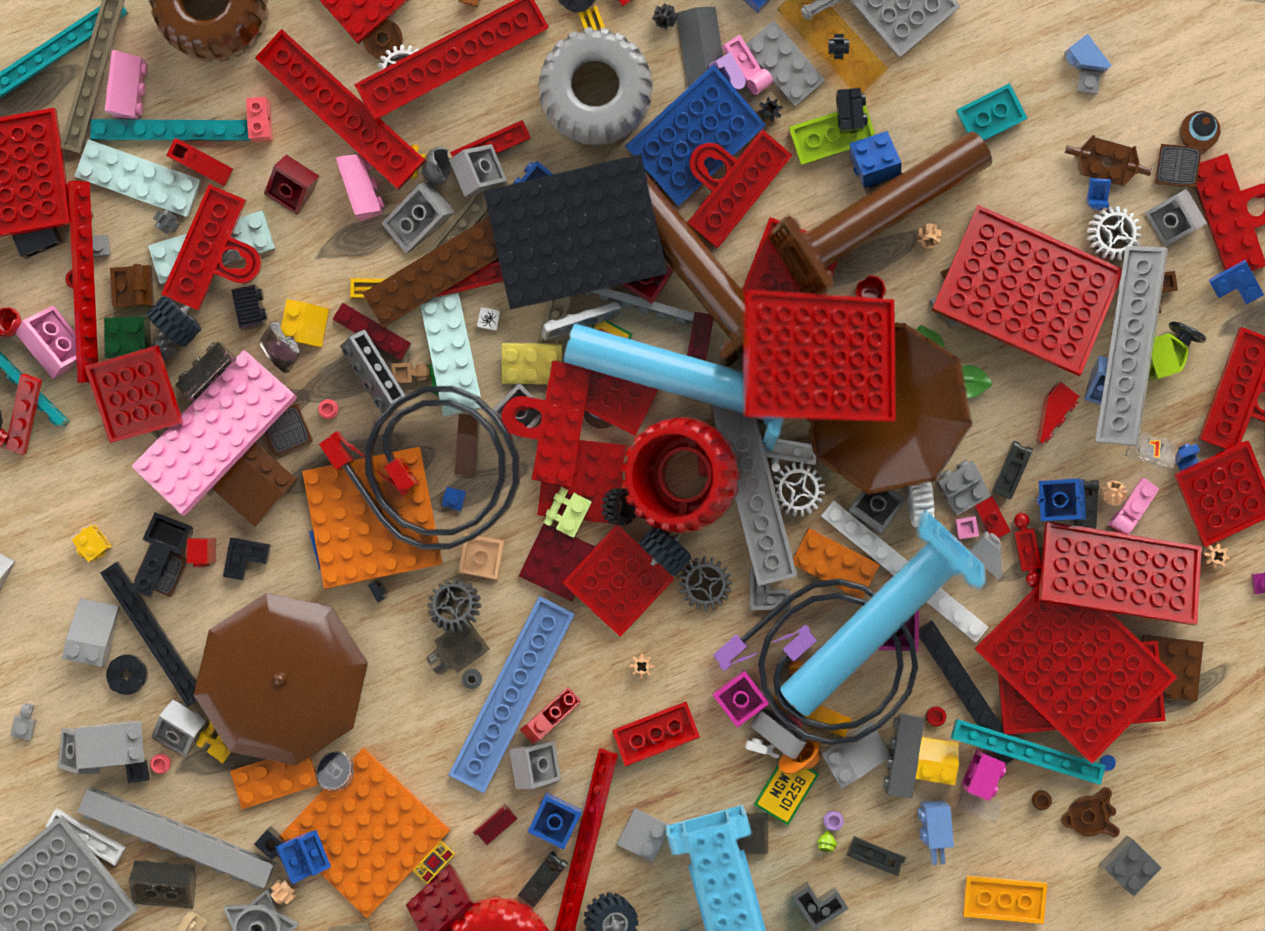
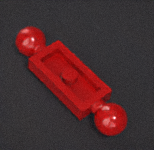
M1021 512L1014 517V524L1020 531L1013 532L1021 571H1028L1026 583L1030 587H1035L1041 579V575L1036 572V569L1041 568L1042 563L1035 529H1027L1030 518L1026 513Z

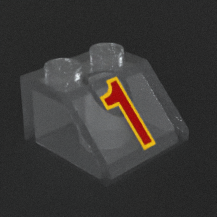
M1140 430L1138 446H1128L1125 454L1127 457L1162 469L1174 468L1176 445L1170 444L1171 440L1163 437L1155 439L1151 437V433Z

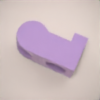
M731 52L708 65V67H711L714 64L736 91L745 86V76Z

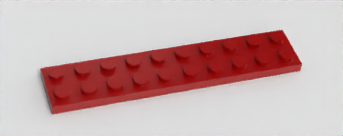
M514 0L355 83L354 86L371 117L376 121L548 30L549 26L535 0Z
M283 29L255 57L259 63L398 190L426 162L418 152L381 119L374 121L365 104Z

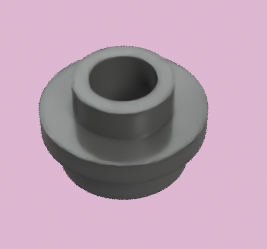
M469 669L464 672L462 682L466 688L475 689L480 686L482 675L476 669ZM472 675L475 677L476 680L474 683L469 682V676Z

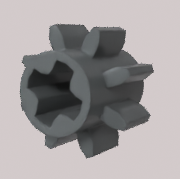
M166 209L163 213L158 211L153 218L157 221L154 226L166 234L170 230L175 232L179 226L176 223L178 217Z

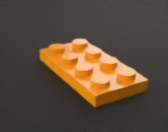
M966 875L963 916L1044 924L1047 883Z

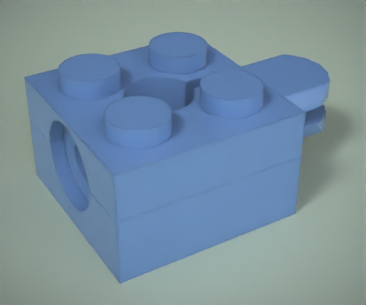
M944 800L920 802V808H917L918 819L922 822V828H919L920 840H923V843L930 849L932 865H937L936 849H938L940 865L945 864L944 848L954 847L951 807Z

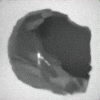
M443 146L429 150L425 157L426 162L422 165L421 173L432 185L446 183L450 175L451 163L447 155L449 149Z

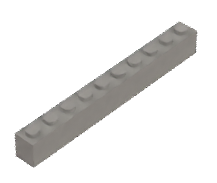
M95 787L86 789L77 811L83 814L82 817L85 819L101 821V825L105 827H115L120 829V833L129 836L131 834L138 837V840L144 843L152 842L157 844L156 847L161 850H172L178 857L194 859V863L205 866L206 864L211 866L213 871L222 874L224 872L231 875V878L237 881L245 880L250 882L249 885L257 889L265 888L276 865V861Z

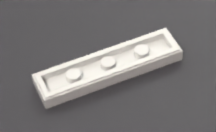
M59 809L54 810L45 826L46 828L63 815L96 856L114 866L117 865L126 846Z

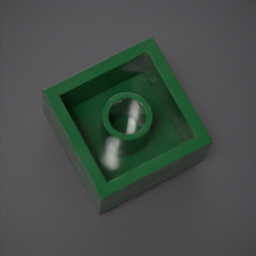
M147 317L104 318L105 358L112 359L151 347L150 320Z

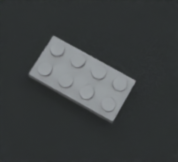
M774 20L746 43L760 68L766 69L771 74L773 83L794 108L825 82V79Z

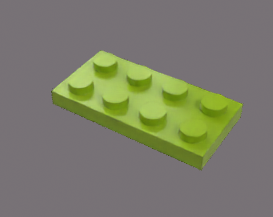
M866 105L863 106V113H867L868 125L864 126L865 128L861 132L839 133L837 112L790 126L788 129L800 166L849 151V143L875 135Z

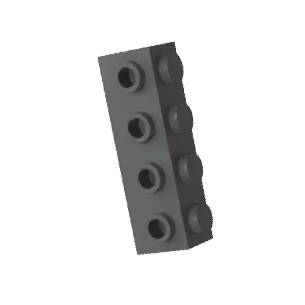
M365 329L350 336L340 345L343 355L349 360L353 371L359 376L365 390L369 392L375 406L382 414L393 402L405 395Z
M898 713V716L894 717L893 729H895V735L890 739L892 754L891 757H888L886 765L889 773L888 777L884 778L883 788L886 789L888 795L906 798L913 797L925 720L922 716Z

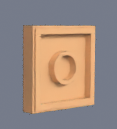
M478 536L464 543L458 573L498 580L505 541Z

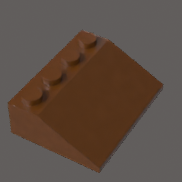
M254 443L211 489L256 527L296 485L297 479L257 443Z

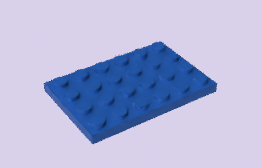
M713 64L624 147L632 156L642 155L646 172L669 198L679 206L702 185L694 178L689 169V158L696 147L704 143H715L733 156L763 129L766 124ZM707 157L704 161L710 176L724 165L722 161L715 160L712 157Z

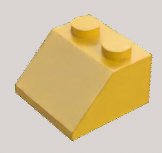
M286 299L279 339L322 348L330 309Z
M922 737L915 779L955 785L959 766V743Z

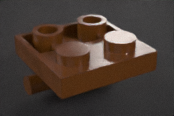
M133 264V266L110 268L113 308L154 306L151 265L141 266V264Z

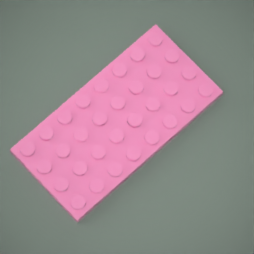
M243 350L181 414L183 423L170 426L132 467L174 508L185 516L297 399V396Z

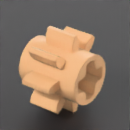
M928 223L923 225L922 228H918L917 242H922V247L933 248L936 244H940L942 232L937 230L936 224Z
M1119 481L1107 483L1106 487H1102L1101 495L1103 496V501L1112 506L1122 504V500L1127 498L1126 486H1123Z
M1217 543L1214 548L1207 546L1208 551L1202 553L1207 559L1204 563H1212V568H1217L1218 564L1225 566L1224 561L1230 559L1225 553L1228 549H1220V544ZM1214 552H1217V553H1218V555H1217V558H1218V559H1217V560L1214 559V557H1215Z
M641 653L638 659L633 656L635 663L629 664V667H634L635 669L632 675L639 673L641 679L645 673L650 676L649 668L654 667L653 664H649L651 657L645 659L643 658V653ZM640 661L641 663H643L645 661L646 669L643 670L641 668L640 670H638L637 662Z
M279 879L271 887L273 890L271 897L280 905L283 902L288 904L295 897L293 892L296 889L287 879L283 882Z

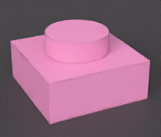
M976 516L955 519L958 539L979 536Z

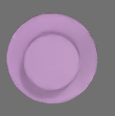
M829 811L825 814L823 823L828 830L837 831L843 826L844 820L839 812Z

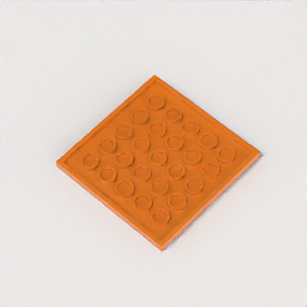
M421 447L393 452L395 459H404L420 483L411 489V493L403 497L394 485L387 482L376 472L379 470L386 477H390L384 468L389 464L385 454L373 456L374 474L389 504L407 521L427 529H436ZM365 458L351 463V466L385 516L403 534L424 543H439L438 536H425L399 525L377 501L365 474ZM333 465L302 471L324 589L443 565L441 550H422L398 540L377 519L344 469L336 470Z
M363 747L350 761V775L347 781L336 789L324 788L280 836L285 841L316 830L331 865L330 868L320 872V874L368 918L451 829Z

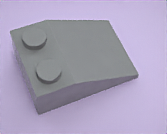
M426 182L418 184L381 224L407 254L441 227L455 211L431 183Z
M80 598L66 637L62 659L100 667L108 665L120 606Z
M130 720L74 728L77 769L144 762L141 721Z
M872 721L845 735V737L855 736L873 725ZM877 730L857 742L827 745L820 749L821 755L840 788L858 780L887 760L888 757H891Z

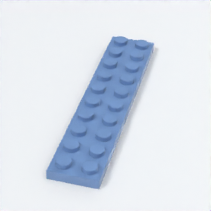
M541 596L538 597L448 774L449 776L482 793L485 792L575 613Z

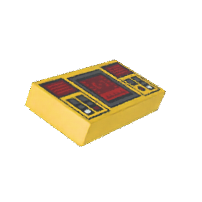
M441 840L413 871L428 884L455 853Z

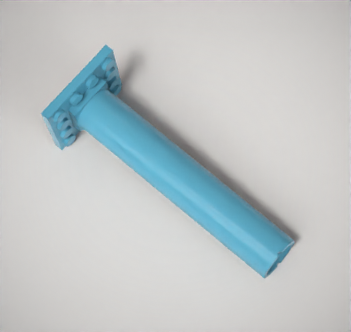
M574 324L570 334L571 339L568 340L564 362L744 414V372ZM756 417L763 419L764 424L768 425L762 442L766 443L764 449L772 451L779 436L783 418Z
M926 509L920 514L918 531L920 533L918 535L927 544L781 686V692L791 705H795V709L803 715L809 716L955 574L957 576L960 573L965 575L964 580L971 587L975 585L980 589L985 584V566Z

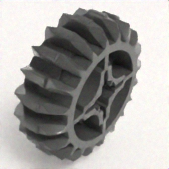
M703 556V563H700L699 559L695 558L696 565L693 566L689 561L688 565L691 568L689 570L685 567L682 568L687 574L686 576L679 575V578L684 579V582H679L678 586L685 587V589L679 591L680 594L687 593L683 598L684 601L689 598L692 599L689 602V606H693L696 602L697 610L703 604L704 610L707 611V604H711L712 609H715L714 602L717 601L721 606L723 603L719 599L721 597L725 600L728 599L724 592L731 593V589L726 588V585H732V581H726V578H729L731 574L727 573L724 575L723 572L727 570V567L724 566L720 569L721 561L714 565L713 557L707 563L706 556ZM703 567L715 569L719 576L707 577ZM697 569L699 580L689 586V578ZM701 574H703L706 580L712 581L708 584L709 593L704 589V586L702 588L698 586L702 583L703 578ZM722 581L719 593L713 598L712 586ZM703 590L708 600L698 599L691 592Z
M454 578L452 584L449 580H446L445 586L439 583L440 589L432 590L435 596H429L432 602L427 604V607L431 609L428 611V614L433 616L431 621L433 623L437 622L436 626L438 628L443 627V630L446 632L451 629L455 633L457 627L460 631H463L464 625L470 628L469 622L477 621L474 615H480L477 609L482 607L481 603L478 602L481 600V597L476 595L477 589H472V584H466L463 579L458 583V580ZM454 592H463L468 597H456ZM447 595V600L441 604L443 598ZM454 601L458 604L455 608L456 612L451 607L453 606L452 604L454 603ZM468 607L466 613L462 616V611ZM451 613L455 617V619H445L441 616V614Z

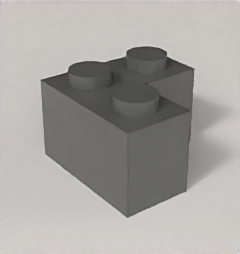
M808 882L790 892L814 931L848 909L835 887L819 898Z

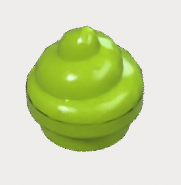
M826 831L817 840L818 850L829 853L834 852V848L837 847V841L834 840V836L831 835L830 831Z

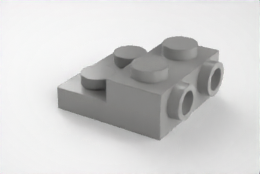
M962 461L956 465L958 469L950 472V470L943 472L939 475L940 479L936 481L956 516L992 496L973 461Z

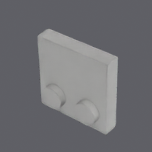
M634 808L617 845L653 862L667 835L666 826L669 824Z

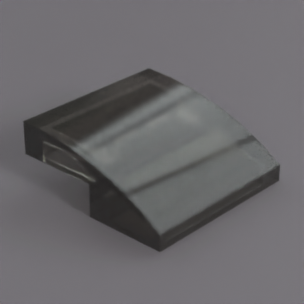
M278 321L269 323L258 342L269 360L285 374L289 373L301 354L293 336L285 338Z

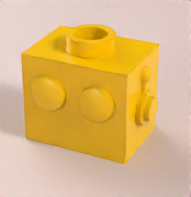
M97 525L83 528L80 534L72 539L77 547L75 548L76 552L80 557L85 558L87 562H94L96 559L104 557L105 553L112 548V545Z

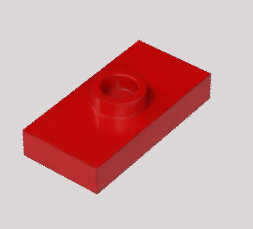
M993 496L974 506L989 534L993 533L1000 538L1011 532Z

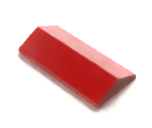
M687 701L612 730L625 767L700 738Z

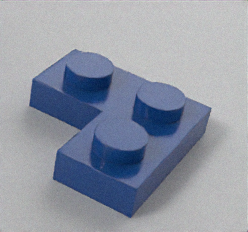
M1245 260L1208 279L1218 298L1235 289L1239 291L1246 305L1264 296L1261 287Z

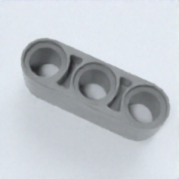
M765 707L757 713L751 722L754 730L790 758L796 759L807 743L805 738L797 734L783 723L775 713Z

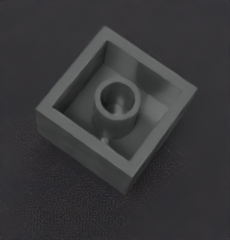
M894 490L872 495L862 491L848 512L881 535L907 499Z
M1126 836L1099 863L1133 897L1162 868L1129 836Z

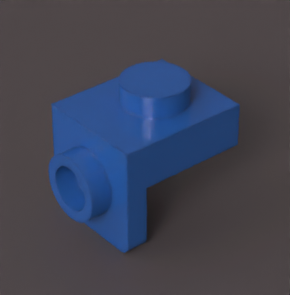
M1089 179L1086 202L1091 209L1102 210L1103 208H1109L1110 179Z
M1197 443L1191 446L1190 444H1185L1178 448L1179 451L1174 456V460L1181 471L1199 462L1196 456L1200 449Z

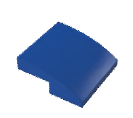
M316 830L276 846L291 884L310 875L314 876L331 867Z

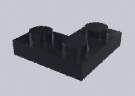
M230 537L223 577L244 580L248 561L262 564L268 563L271 544Z

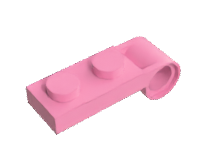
M740 35L722 46L726 54L732 53L745 76L748 89L753 94L757 95L773 84L771 74L766 69L760 68Z
M1144 477L1141 478L1121 509L1110 519L1108 526L1118 533L1129 534L1159 491V488Z

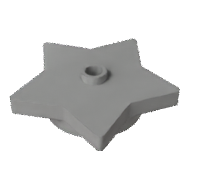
M267 888L251 904L226 905L224 907L233 931H293L299 925L297 921L278 911L275 901L271 897L270 888ZM256 924L260 925L262 930H258Z

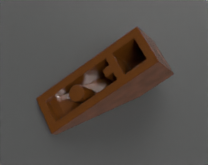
M459 414L455 474L475 476L480 423L472 415Z

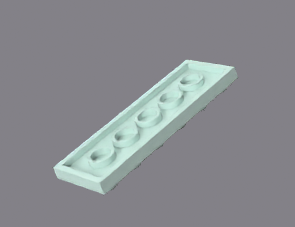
M89 139L74 176L189 218L202 182L198 178Z
M263 210L239 218L232 238L252 246L259 254L275 250ZM187 234L148 246L161 285L166 283ZM229 250L223 256V264L227 265L244 258L240 256L238 251Z
M459 293L433 298L421 305V311L437 386H456L481 397ZM438 392L440 400H453L475 410L482 409L473 400L456 393ZM441 406L444 417L465 413L450 406Z

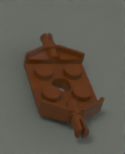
M1092 135L1081 148L1066 145V150L1064 151L1065 154L1074 155L1077 158L1080 175L1086 177L1110 179L1112 184L1124 186L1135 174L1151 175L1152 168L1139 164L1136 146L1129 147L1096 138L1095 135ZM1103 157L1111 159L1110 167L1102 165L1101 160Z

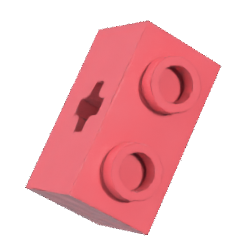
M267 97L246 98L249 139L252 142L273 141L270 101Z

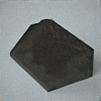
M213 342L206 349L207 353L202 358L198 357L192 363L193 367L188 372L184 371L177 378L179 381L176 383V386L187 400L195 401L232 362L237 360L236 356L223 343Z
M147 860L134 861L129 878L133 903L193 909L197 878L195 866L171 864L168 862L158 863Z

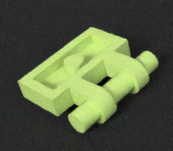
M561 487L558 494H555L553 498L555 500L550 510H547L545 514L547 516L543 523L551 526L555 519L559 521L556 529L574 538L592 502L573 493L569 500L565 498L568 490ZM563 503L567 507L561 516L557 512Z

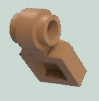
M412 363L391 364L392 374L398 384L413 383V376L417 377V381L429 380L430 368H428V364H417L414 369H412Z

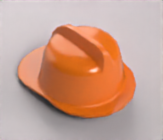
M806 739L807 743L796 759L783 754L779 760L780 770L786 774H792L802 769L813 768L820 760L819 742Z

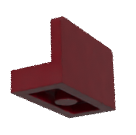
M504 803L474 829L473 834L475 836L478 835L488 845L515 822L517 816Z

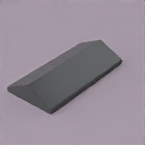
M695 7L678 12L677 23L688 87L709 68V64L723 56L715 7Z

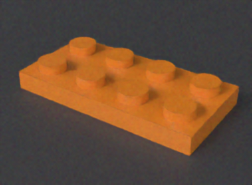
M810 528L807 529L793 556V562L796 567L823 581L840 578L866 585L867 587H869L880 566L876 562ZM833 585L856 598L863 599L865 592L842 585Z
M311 756L298 765L264 759L230 771L242 809L320 784Z

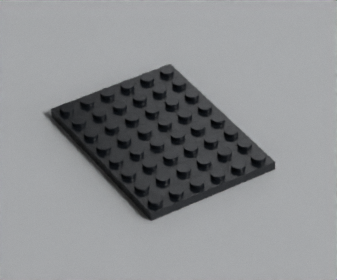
M641 154L484 191L510 310L668 274Z

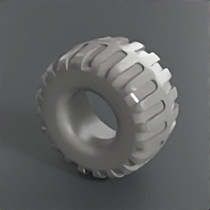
M592 27L584 28V31L579 33L574 31L568 34L566 39L563 41L559 40L554 45L553 50L547 54L542 66L538 92L543 112L554 128L563 136L578 144H588L597 147L604 144L611 145L620 139L626 138L640 125L651 104L653 80L645 57L633 42L627 40L626 36L621 33H612L607 28L593 30ZM590 61H601L608 64L616 71L619 78V89L616 96L609 103L600 107H590L581 103L572 91V78L575 71L581 65Z

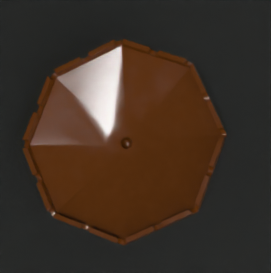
M895 323L896 421L807 419L810 423L809 434L812 450L817 460L837 474L842 475L844 479L869 495L935 482L973 426L960 358L906 323Z
M266 593L209 629L194 697L230 752L298 765L354 728L368 662L333 607Z

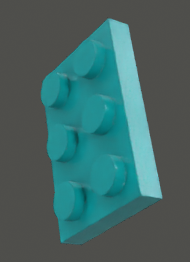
M1010 83L955 111L966 134L973 131L984 141L1028 119Z

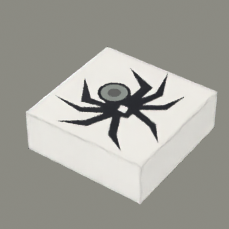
M481 307L477 327L497 331L501 311Z

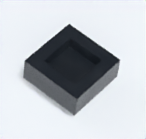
M374 581L368 585L377 603L387 598L385 595L387 590L382 582Z
M147 760L139 763L125 764L128 784L150 780Z

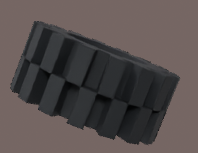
M614 488L606 492L605 496L607 498L602 499L605 503L604 505L601 504V508H604L601 511L602 515H606L604 519L608 520V523L628 525V523H632V519L636 518L634 514L636 508L634 505H629L626 500V496H629L627 489ZM621 500V502H622V509H621V512L619 513V512H618V504H619V501Z

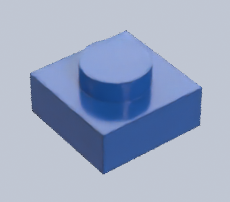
M446 487L441 506L461 511L466 491Z

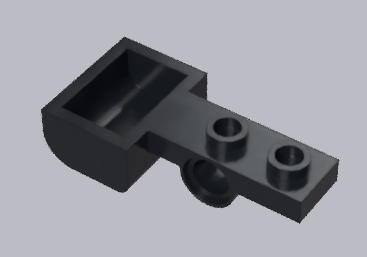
M154 512L143 537V540L150 543L151 546L133 583L132 591L150 598L152 597L159 579L162 578L166 571L167 561L171 552L180 556L184 555L187 548V539H190L193 534L194 528L192 526Z

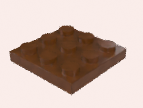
M1142 635V641H1158L1160 661L1177 676L1163 691V697L1197 702L1204 642Z

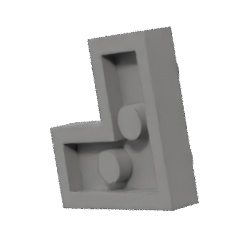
M749 570L750 610H773L790 595V589H770V583L757 586L754 570ZM789 604L784 609H791V605Z

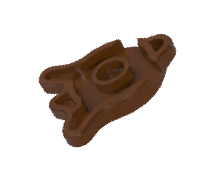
M1103 787L1094 795L1078 797L1070 804L1067 812L1062 815V824L1072 828L1082 836L1088 837L1105 833L1112 837H1117L1120 829L1109 821V818L1116 814V809L1110 804L1112 791L1108 787Z

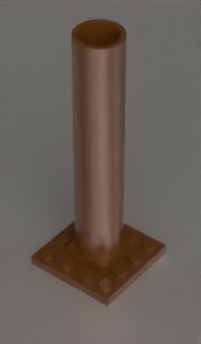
M973 131L968 132L806 233L800 231L799 222L789 214L778 223L767 237L804 294L823 295L834 285L832 274L825 270V268L990 167L992 164L990 150L977 133Z
M646 173L664 258L729 337L730 341H726L719 347L721 349L719 351L720 365L729 367L744 355V292Z

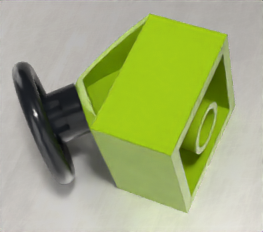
M1171 321L1168 326L1177 335L1174 337L1167 333L1154 338L1148 381L1181 372L1187 361L1191 341L1204 343L1206 342L1205 335L1186 324Z

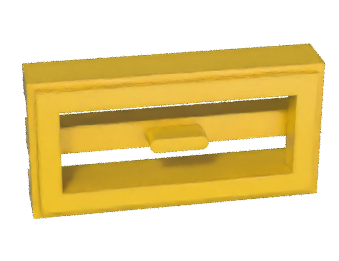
M597 6L584 12H578L583 28H588L584 18L588 15L593 30H597L592 17L593 13L596 15L600 28H605Z
M350 278V298L365 299L363 294H354V292L367 291L372 288L356 287L355 283H380L385 279Z

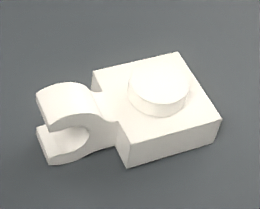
M753 737L752 740L747 739L746 749L768 754L773 758H779V754L772 751L776 747L772 743L770 745L764 744V740Z

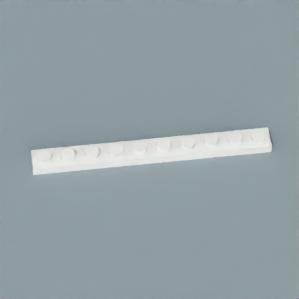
M834 500L822 513L821 517L893 576L908 563L904 557ZM941 588L926 602L974 642H977L989 628Z

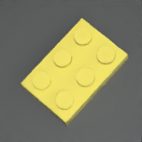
M502 343V384H548L552 360L562 362V344Z

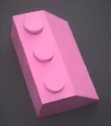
M112 50L105 111L115 118L139 119L140 115L143 114V103L141 101L142 96L146 92L144 76H147L148 65L141 57Z
M360 154L337 157L336 160L355 216L362 221L383 214L384 202L381 196H377L375 189L378 188L375 177L371 178L369 170L372 169L371 164Z
M54 305L22 321L15 334L52 379L68 372L77 364L75 331Z

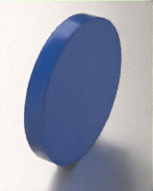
M1104 755L1100 759V764L1106 765L1105 770L1109 771L1115 767L1116 761L1113 756Z

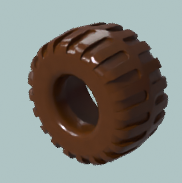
M149 0L153 19L169 44L185 55L205 62H213V60L224 62L228 61L232 55L239 57L244 54L242 51L248 45L252 48L257 42L255 38L258 33L262 35L265 29L264 20L268 19V0H228L224 11L216 18L210 20H197L189 16L185 11L183 0Z

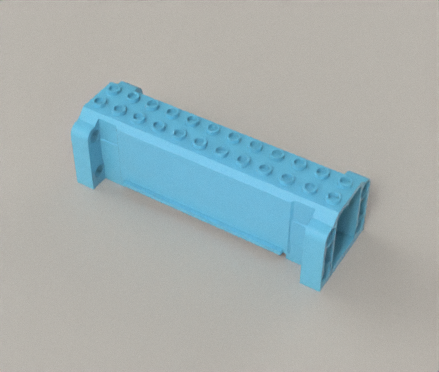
M739 805L667 825L666 832L672 855L689 853L691 864L688 865L705 930L766 931L744 850L739 849L736 841L741 837L751 834L744 806Z

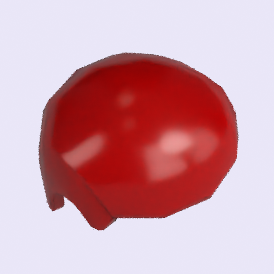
M868 275L865 279L859 281L855 290L856 297L884 299L886 294L884 281L878 276Z
M1 308L0 336L12 337L22 323L21 316L13 308Z

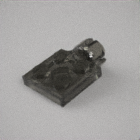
M469 622L470 628L464 625V630L460 631L457 627L455 633L449 629L434 640L437 648L427 656L426 660L431 666L440 659L442 663L433 669L437 675H442L452 668L459 673L490 650L471 622Z

